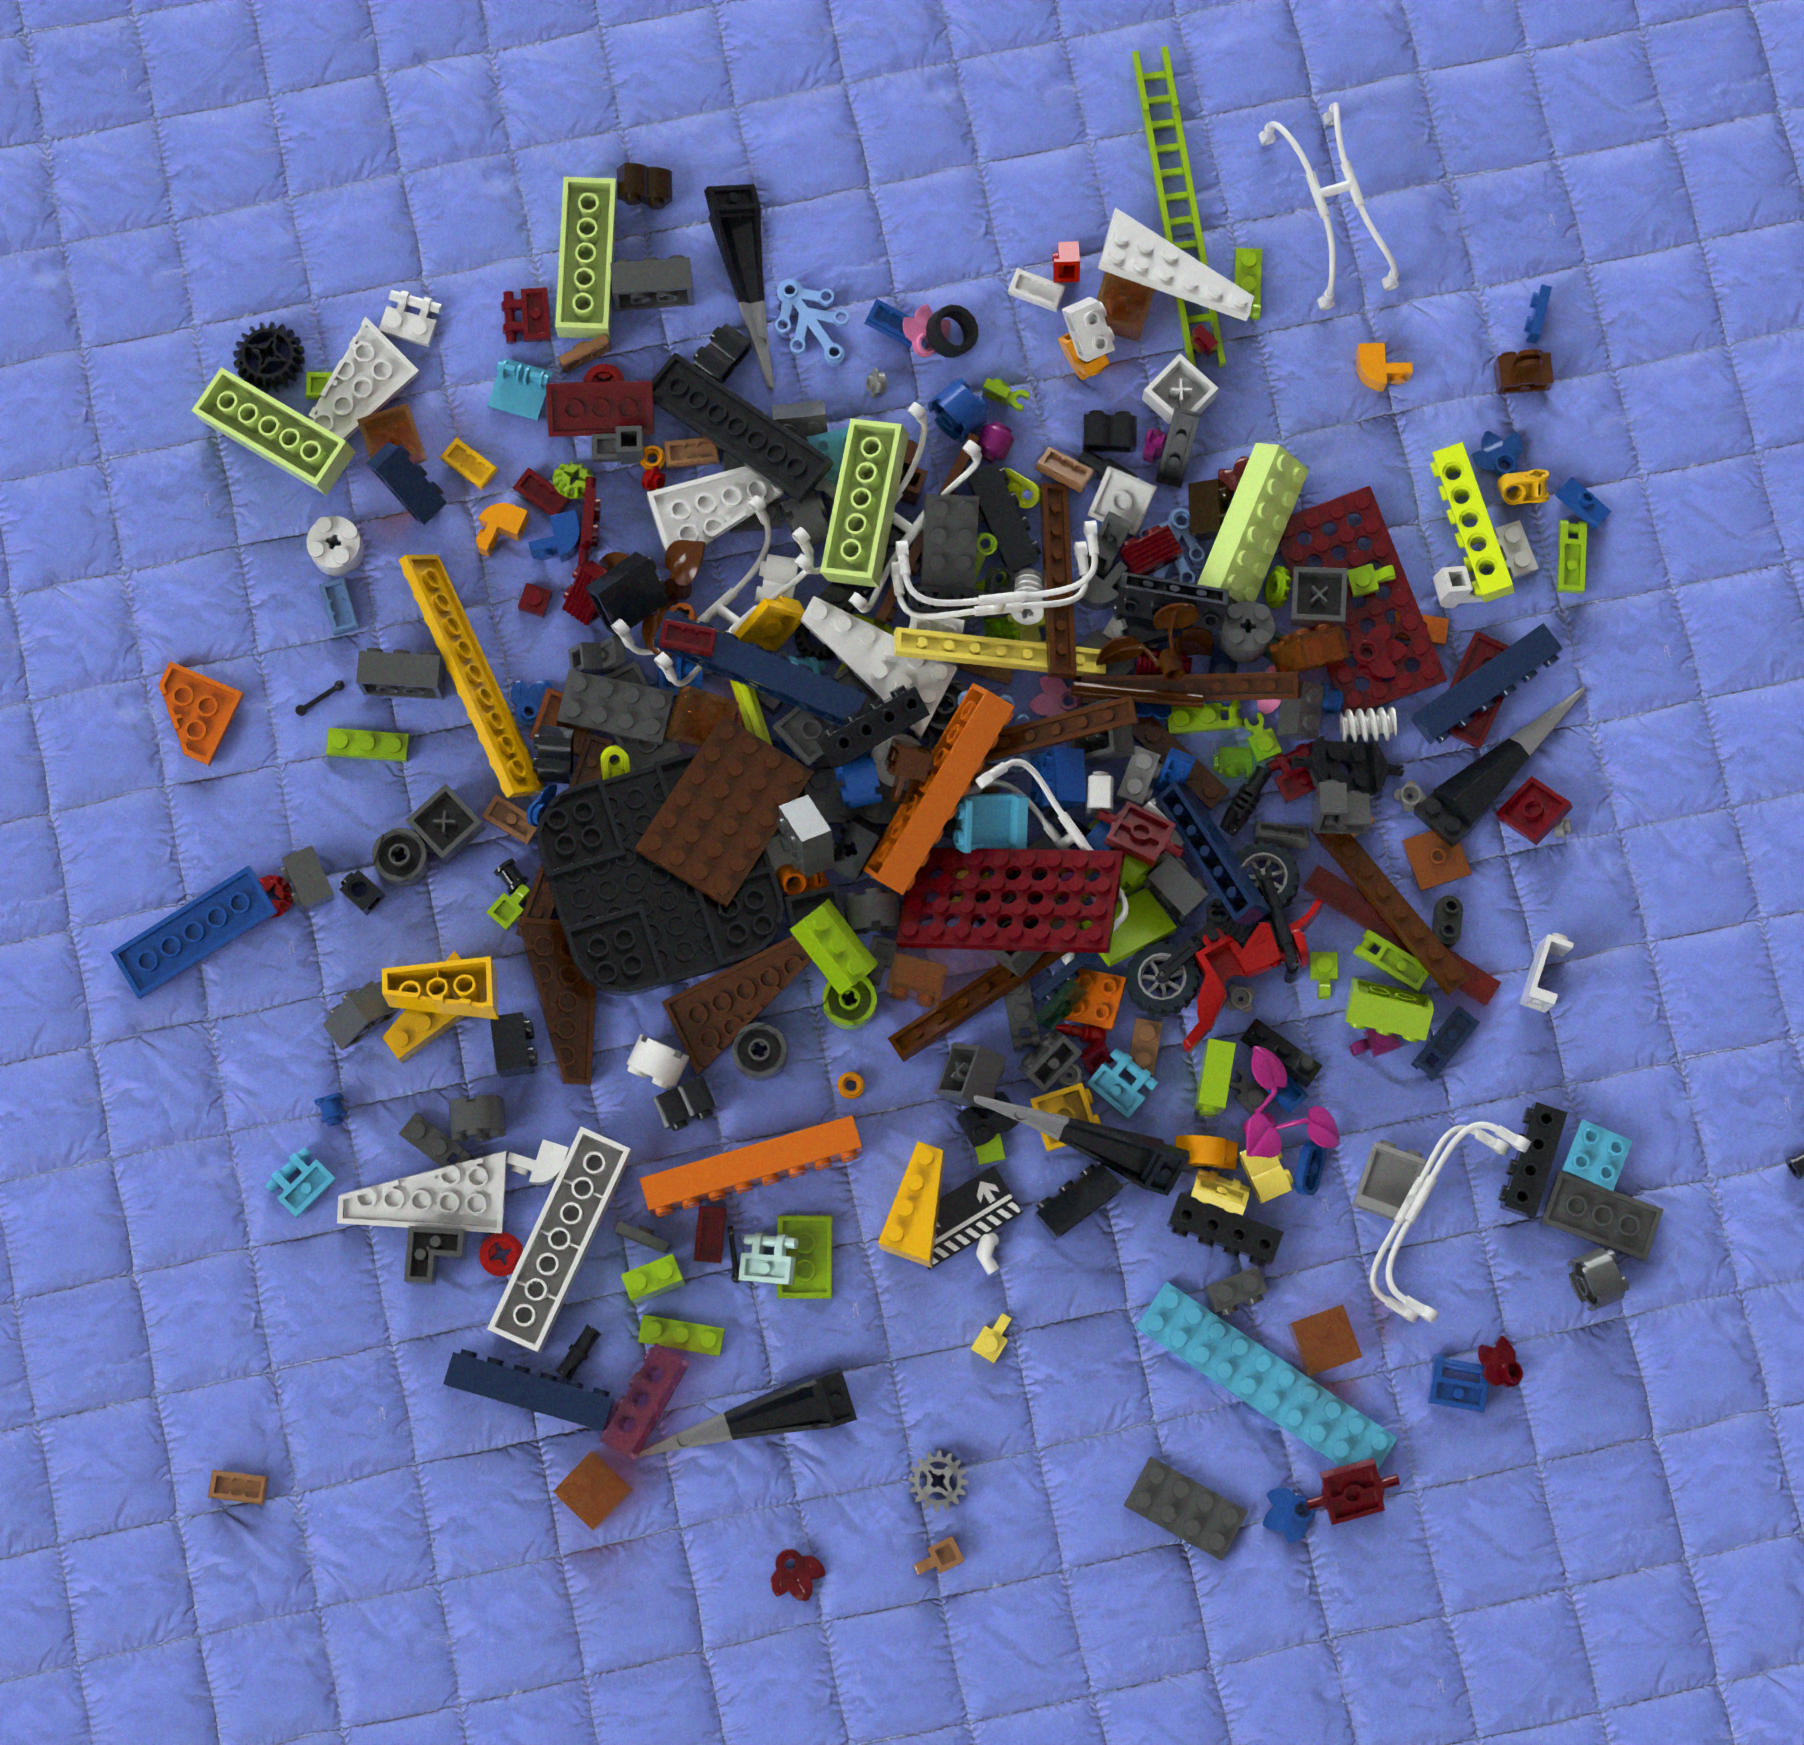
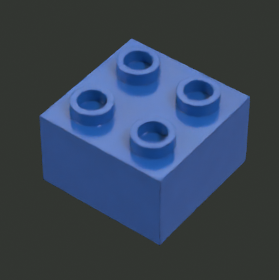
M1054 747L1031 758L1030 764L1042 776L1064 812L1087 802L1084 749ZM1032 776L1030 799L1041 812H1046L1048 807H1052L1038 782Z

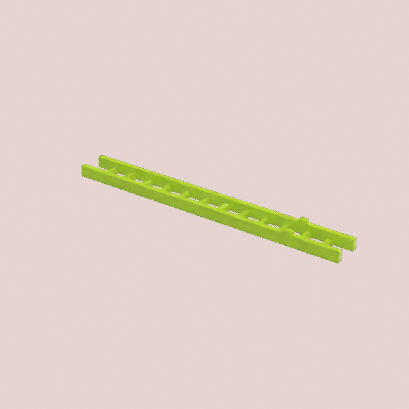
M1168 46L1161 47L1160 52L1164 71L1144 74L1142 72L1139 50L1132 51L1131 58L1164 239L1181 250L1196 248L1198 260L1208 266ZM1165 79L1168 95L1147 98L1144 82ZM1170 103L1173 119L1151 122L1149 106ZM1174 127L1177 143L1156 146L1153 130ZM1179 151L1181 167L1160 170L1157 154ZM1183 175L1186 191L1165 194L1162 178ZM1188 200L1190 216L1169 219L1166 203ZM1192 224L1195 240L1174 243L1171 227ZM1175 296L1186 359L1196 367L1193 352L1195 348L1191 343L1189 325L1210 322L1212 336L1218 342L1216 349L1218 368L1225 367L1226 360L1217 311L1207 308L1208 314L1187 317L1184 299Z

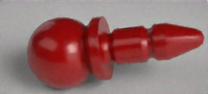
M1061 1024L1055 1027L1062 1034L1080 1037V1042L1084 1043L1087 1041L1090 1045L1100 1038L1105 1042L1107 1037L1106 1031L1102 1027H1089L1088 1024H1083L1082 1028L1074 1025L1071 1026L1070 1024Z

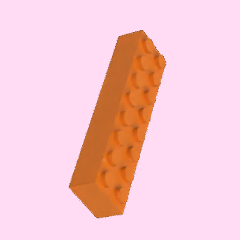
M972 683L931 752L933 755L932 760H934V768L931 775H927L925 782L920 780L915 782L909 804L900 805L862 870L904 895L906 890L911 889L916 879L915 874L928 861L930 855L928 852L933 844H936L941 839L944 825L947 820H951L957 811V803L970 790V781L975 773L980 772L983 768L986 754L989 749L991 750L996 746L999 740L998 734L1002 727L1006 726L1012 719V710L1015 706Z
M853 1115L639 1179L651 1215L656 1214L658 1218L673 1214V1209L683 1206L684 1210L698 1207L700 1206L699 1201L705 1199L716 1202L727 1198L726 1193L736 1191L737 1194L752 1191V1186L763 1183L764 1187L779 1182L780 1177L789 1175L790 1179L806 1174V1169L815 1167L816 1171L832 1167L831 1163L840 1159H842V1163L858 1159V1154L862 1153V1145Z

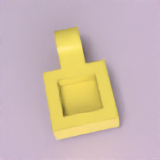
M1002 1313L993 1329L985 1325L971 1350L995 1363L1008 1342V1339L1003 1337L1002 1334L1011 1318Z

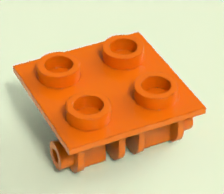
M1080 968L1077 971L1080 976L1074 980L1064 1020L1102 1027L1105 1031L1110 1032L1115 1026L1122 995L1126 987V977Z

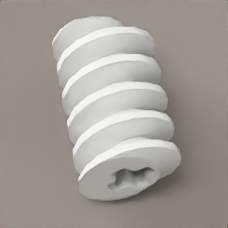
M1024 568L1014 573V592L1025 590L1027 592H1034L1044 589L1043 576L1039 571L1033 568ZM1044 597L1028 599V601L1022 603L1044 601ZM1043 608L1024 609L1022 612L1011 613V616L1020 624L1032 625L1043 618L1044 610Z
M1378 707L1376 715L1372 708H1367L1365 715L1360 708L1356 709L1355 715H1353L1351 709H1346L1344 716L1340 712V734L1343 742L1347 741L1348 735H1351L1354 743L1357 742L1359 735H1362L1364 742H1368L1370 734L1373 735L1375 741L1379 740L1381 733H1383L1386 741H1389L1391 733H1394L1395 737L1397 735V718L1394 707H1389L1387 713H1385L1383 707Z

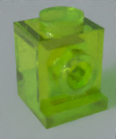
M984 617L985 637L1020 640L1018 627H1015L1013 622H1009L1007 617Z
M1219 747L1217 755H1213V771H1217V774H1224L1226 778H1238L1240 774H1244V779H1250L1252 775V747Z

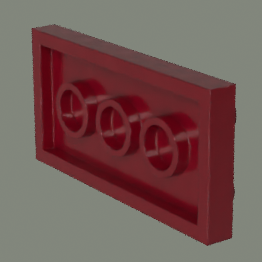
M653 380L546 383L548 437L592 436V434L616 433V427L642 426L644 435L655 433Z
M1475 631L1449 689L1510 646ZM1502 695L1494 700L1495 705L1482 714L1479 710L1472 715L1474 720L1462 729L1459 726L1452 729L1451 736L1480 749L1504 699Z

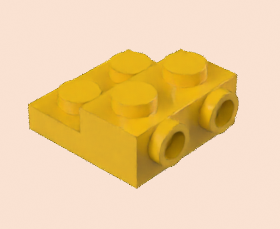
M779 596L776 601L764 598L734 635L739 638V641L746 644L750 642L755 643L765 650L777 652L802 623L801 618L805 611L800 601L784 596Z
M1083 1083L1030 1099L1032 1109L1101 1125L1098 1114L1093 1115L1090 1104L1094 1103L1090 1089H1084ZM1040 1132L1046 1152L1068 1146Z

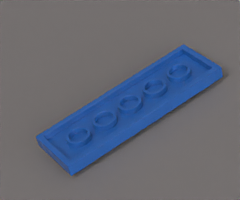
M248 865L110 953L136 997L142 999L269 919L278 911L252 867Z

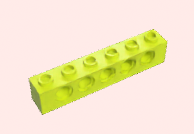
M1463 442L1432 452L1434 462H1431L1430 466L1434 478L1440 477L1442 485L1438 486L1442 501L1448 500L1451 509L1446 510L1450 524L1457 525L1459 532L1455 533L1458 547L1459 549L1465 548L1467 556L1463 557L1464 564L1468 572L1473 571L1476 579L1471 581L1476 597L1481 595L1483 602L1486 603L1515 593ZM1452 472L1461 474L1456 480L1447 478ZM1459 496L1469 497L1466 503L1460 504L1456 502ZM1469 519L1477 521L1474 527L1464 526V523ZM1477 543L1486 545L1482 551H1474L1472 549ZM1485 567H1492L1495 569L1494 572L1490 575H1483L1480 573L1481 570Z

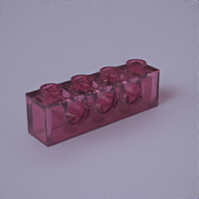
M657 1343L646 1352L641 1370L636 1372L629 1383L630 1389L626 1396H623L618 1401L615 1409L617 1412L612 1421L606 1423L605 1429L602 1431L603 1437L600 1440L636 1461L690 1365V1362ZM657 1370H662L661 1379L653 1383V1373ZM647 1394V1404L643 1407H639V1398L642 1395ZM633 1418L634 1427L632 1430L625 1432L624 1425L626 1421Z

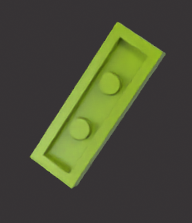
M328 728L326 755L407 762L410 735L405 733Z
M643 1314L638 1342L720 1357L725 1329Z

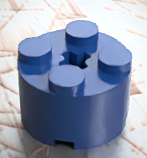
M963 379L951 382L928 403L929 412L931 413L934 410L937 415L934 421L939 428L954 441L960 438L959 443L966 441L970 433L974 434L987 422L986 411L989 409L987 403L981 397L977 398Z
M871 750L841 767L834 768L836 780L843 783V786L840 787L843 807L849 806V809L882 802V795L878 794L877 790L880 784L873 757H871Z

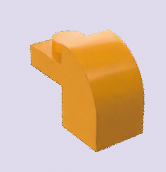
M1070 333L1057 339L1066 359L1081 380L1099 374L1106 365L1110 364L1106 354L1089 362L1078 358Z
M1385 343L1358 344L1355 351L1356 371L1359 379L1368 388L1384 392L1387 381L1397 385L1410 380L1413 373L1412 362L1386 363Z
M497 503L486 508L478 518L480 525L485 527V530L481 529L476 538L479 553L490 557L500 534L520 542L530 520L528 511L509 503Z
M1176 1136L1175 1147L1188 1150L1190 1153L1187 1166H1210L1225 1170H1236L1237 1142L1227 1141L1226 1138L1214 1136Z

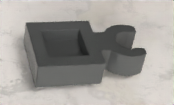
M1239 1068L1236 1072L1241 1077V1082L1234 1083L1230 1079L1229 1087L1240 1092L1235 1099L1252 1116L1255 1114L1254 1110L1260 1107L1269 1093L1256 1080L1250 1084L1247 1081L1245 1071Z

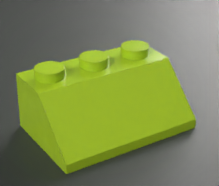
M830 899L826 900L789 929L839 995L854 986L879 964Z
M1352 977L1345 1010V1022H1348L1351 1027L1357 1029H1365V1027L1376 1029L1377 1033L1391 1036L1392 1033L1403 1035V1039L1411 1042L1426 1041L1434 1012L1432 997Z

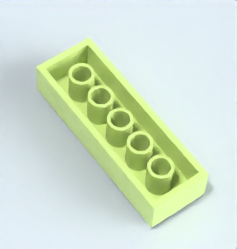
M563 177L555 322L558 337L595 339L603 334H606L608 339L611 337L613 294L610 263H614L618 202L615 178Z
M222 367L191 410L203 423L326 496L356 453L346 440Z
M850 418L820 573L829 582L878 588L880 586L909 434L902 424Z
M1255 443L1197 583L1198 585L1229 590L1227 609L1231 604L1238 602L1256 601L1309 472L1307 467L1280 445Z

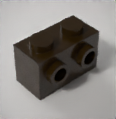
M1219 479L1188 483L1190 535L1199 541L1216 539L1229 508L1228 502L1231 501L1230 489L1228 485Z

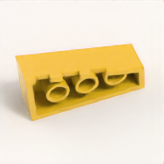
M454 950L446 961L461 960V958ZM405 1009L382 1038L398 1060L404 1063L466 1016Z
M491 956L382 968V994L389 1007L499 1020L497 969Z
M917 1141L878 1241L881 1250L930 1268L933 1265V1252L946 1160L943 1150Z

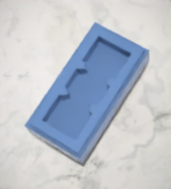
M343 577L319 584L333 635L337 636L360 629L346 578Z

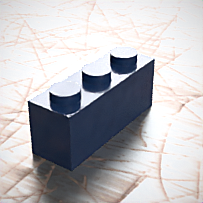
M388 441L366 465L413 518L425 525L447 504L441 496L444 492L435 482L429 483L425 478L427 472L418 463L413 464L408 459L411 454L401 444L396 446Z

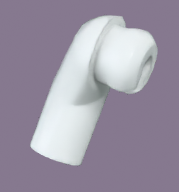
M992 1232L984 1234L980 1238L976 1251V1256L988 1275L1000 1269L992 1256L995 1246L999 1244V1238Z

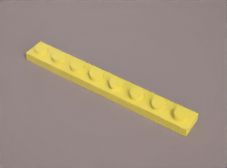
M896 627L894 631V656L1048 672L1046 643ZM1076 647V676H1105L1106 664L1096 666V659L1101 649Z

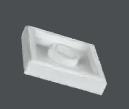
M1108 466L1087 516L1103 522L1108 511H1111L1133 522L1128 534L1136 537L1157 487Z

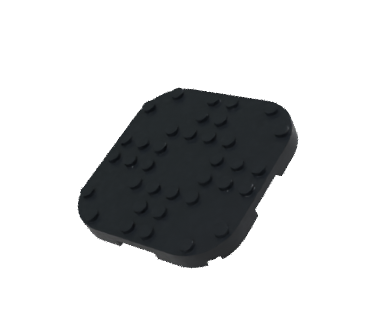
M696 752L680 754L656 761L652 766L602 780V778L572 786L556 795L549 802L539 820L537 829L539 857L571 958L577 971L585 981L604 993L616 996H633L736 965L767 949L776 938L780 929L784 912L783 896L766 848L728 907L723 906L635 851L636 845L697 754Z

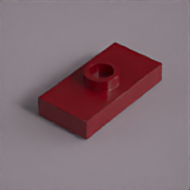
M529 467L513 486V490L548 516L562 513L571 501L570 498L561 495L553 484Z
M664 619L659 647L713 657L718 629Z
M699 1206L694 1261L722 1263L727 1208Z

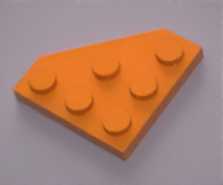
M170 661L159 683V688L178 735L182 751L186 757L211 766L244 697V693Z

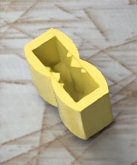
M1246 1150L1238 1153L1239 1160L1259 1204L1292 1190L1290 1185L1294 1184L1293 1178L1288 1169L1283 1170L1279 1161L1283 1158L1281 1151L1273 1158L1246 1156Z

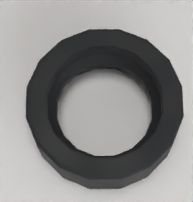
M951 304L942 307L928 319L926 337L936 353L944 357L955 358L966 353L976 344L978 325L974 316L967 309L960 305ZM949 317L960 325L963 332V342L961 345H954L944 337L941 330L943 318Z

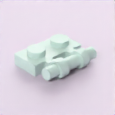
M764 1232L746 1234L744 1236L745 1245H752L751 1253L741 1252L738 1280L793 1285L796 1258L786 1256V1251L788 1248L797 1249L798 1239L790 1238L787 1234H778L777 1236H767ZM775 1247L774 1255L763 1254L764 1248Z

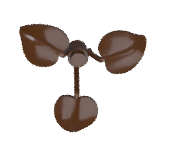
M677 540L667 548L665 566L671 571L670 578L665 580L664 583L667 587L666 594L670 601L661 608H658L656 615L651 614L645 618L642 624L643 640L647 647L657 656L664 652L672 659V654L654 647V637L665 616L666 611L664 610L678 604V600H685L690 597L692 593L691 583L699 572L704 556L705 542ZM611 552L602 557L599 565L609 571L629 555L622 552Z
M1174 603L1158 610L1153 618V624L1156 629L1168 628L1170 648L1162 650L1159 659L1155 657L1144 643H1138V639L1135 636H1120L1109 640L1102 647L1096 659V666L1132 660L1141 655L1144 650L1154 662L1155 668L1161 667L1164 679L1174 681L1180 679L1185 674L1181 652L1187 653V656L1205 655L1211 657L1214 641L1211 632L1200 627L1189 628L1183 632L1182 636L1179 635L1174 639L1173 628L1188 627L1197 620L1199 615L1197 607L1193 604Z

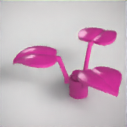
M1252 1047L1251 1066L1254 1078L1263 1088L1271 1089V1093L1260 1107L1254 1110L1255 1114L1243 1122L1242 1128L1246 1135V1156L1266 1158L1277 1156L1281 1151V1139L1276 1130L1300 1124L1308 1125V1136L1317 1145L1324 1148L1337 1147L1340 1144L1337 1125L1332 1115L1321 1106L1310 1108L1308 1110V1118L1275 1125L1273 1115L1263 1111L1277 1094V1088L1281 1089L1287 1085V1074L1281 1060L1274 1053L1263 1047Z

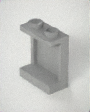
M1380 1140V1143L1374 1142L1371 1146L1351 1206L1395 1222L1394 1219L1416 1178L1420 1177L1427 1160L1421 1158L1422 1154L1417 1151L1406 1149V1152L1395 1149L1396 1144Z

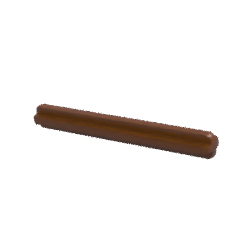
M1073 682L1071 686V695L1077 697L1119 699L1132 695L1134 702L1203 708L1205 703V695L1203 693Z

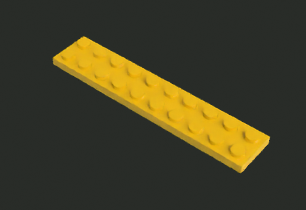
M404 555L399 559L403 575L408 580L413 591V597L420 606L424 615V621L430 628L435 639V645L440 650L446 669L455 683L456 691L461 697L467 710V715L478 734V739L486 751L489 764L494 769L500 782L501 790L505 793L506 798L541 794L545 786L542 781H538L537 772H533V760L439 555Z

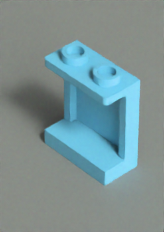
M1020 793L970 794L961 797L956 805L957 811L955 813L957 830L954 831L953 840L956 849L964 853H971V850L976 848L1026 849L1029 798Z

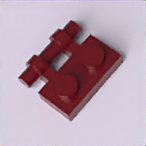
M547 287L521 289V299H514L513 291L503 292L504 301L501 302V309L505 316V323L502 326L503 334L506 335V343H517L516 334L523 333L524 342L551 341ZM517 310H522V322H515V312Z
M1314 741L1306 745L1302 743L1296 746L1295 750L1285 755L1283 753L1274 756V760L1266 763L1268 771L1273 772L1279 769L1283 774L1275 778L1274 782L1286 804L1317 790L1313 786L1310 772L1307 771L1306 767H1298L1291 770L1289 766L1290 763H1293L1291 762L1293 755L1308 757Z

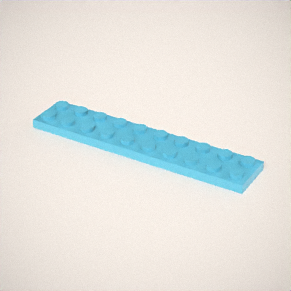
M1167 1281L1135 1327L1339 1467L1373 1458L1378 1470L1398 1439Z

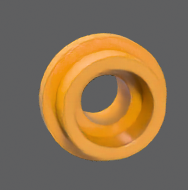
M655 445L645 447L644 459L640 461L641 466L645 470L651 469L653 466H658L659 470L662 469L666 462L664 451ZM656 456L658 459L655 463H650L648 458Z
M846 1072L839 1078L837 1087L839 1093L844 1098L855 1099L863 1093L865 1083L862 1076L858 1073ZM849 1081L856 1083V1088L852 1091L846 1088V1083Z

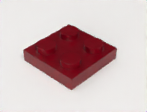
M1531 776L1495 814L1498 820L1537 846L1573 806L1570 801Z

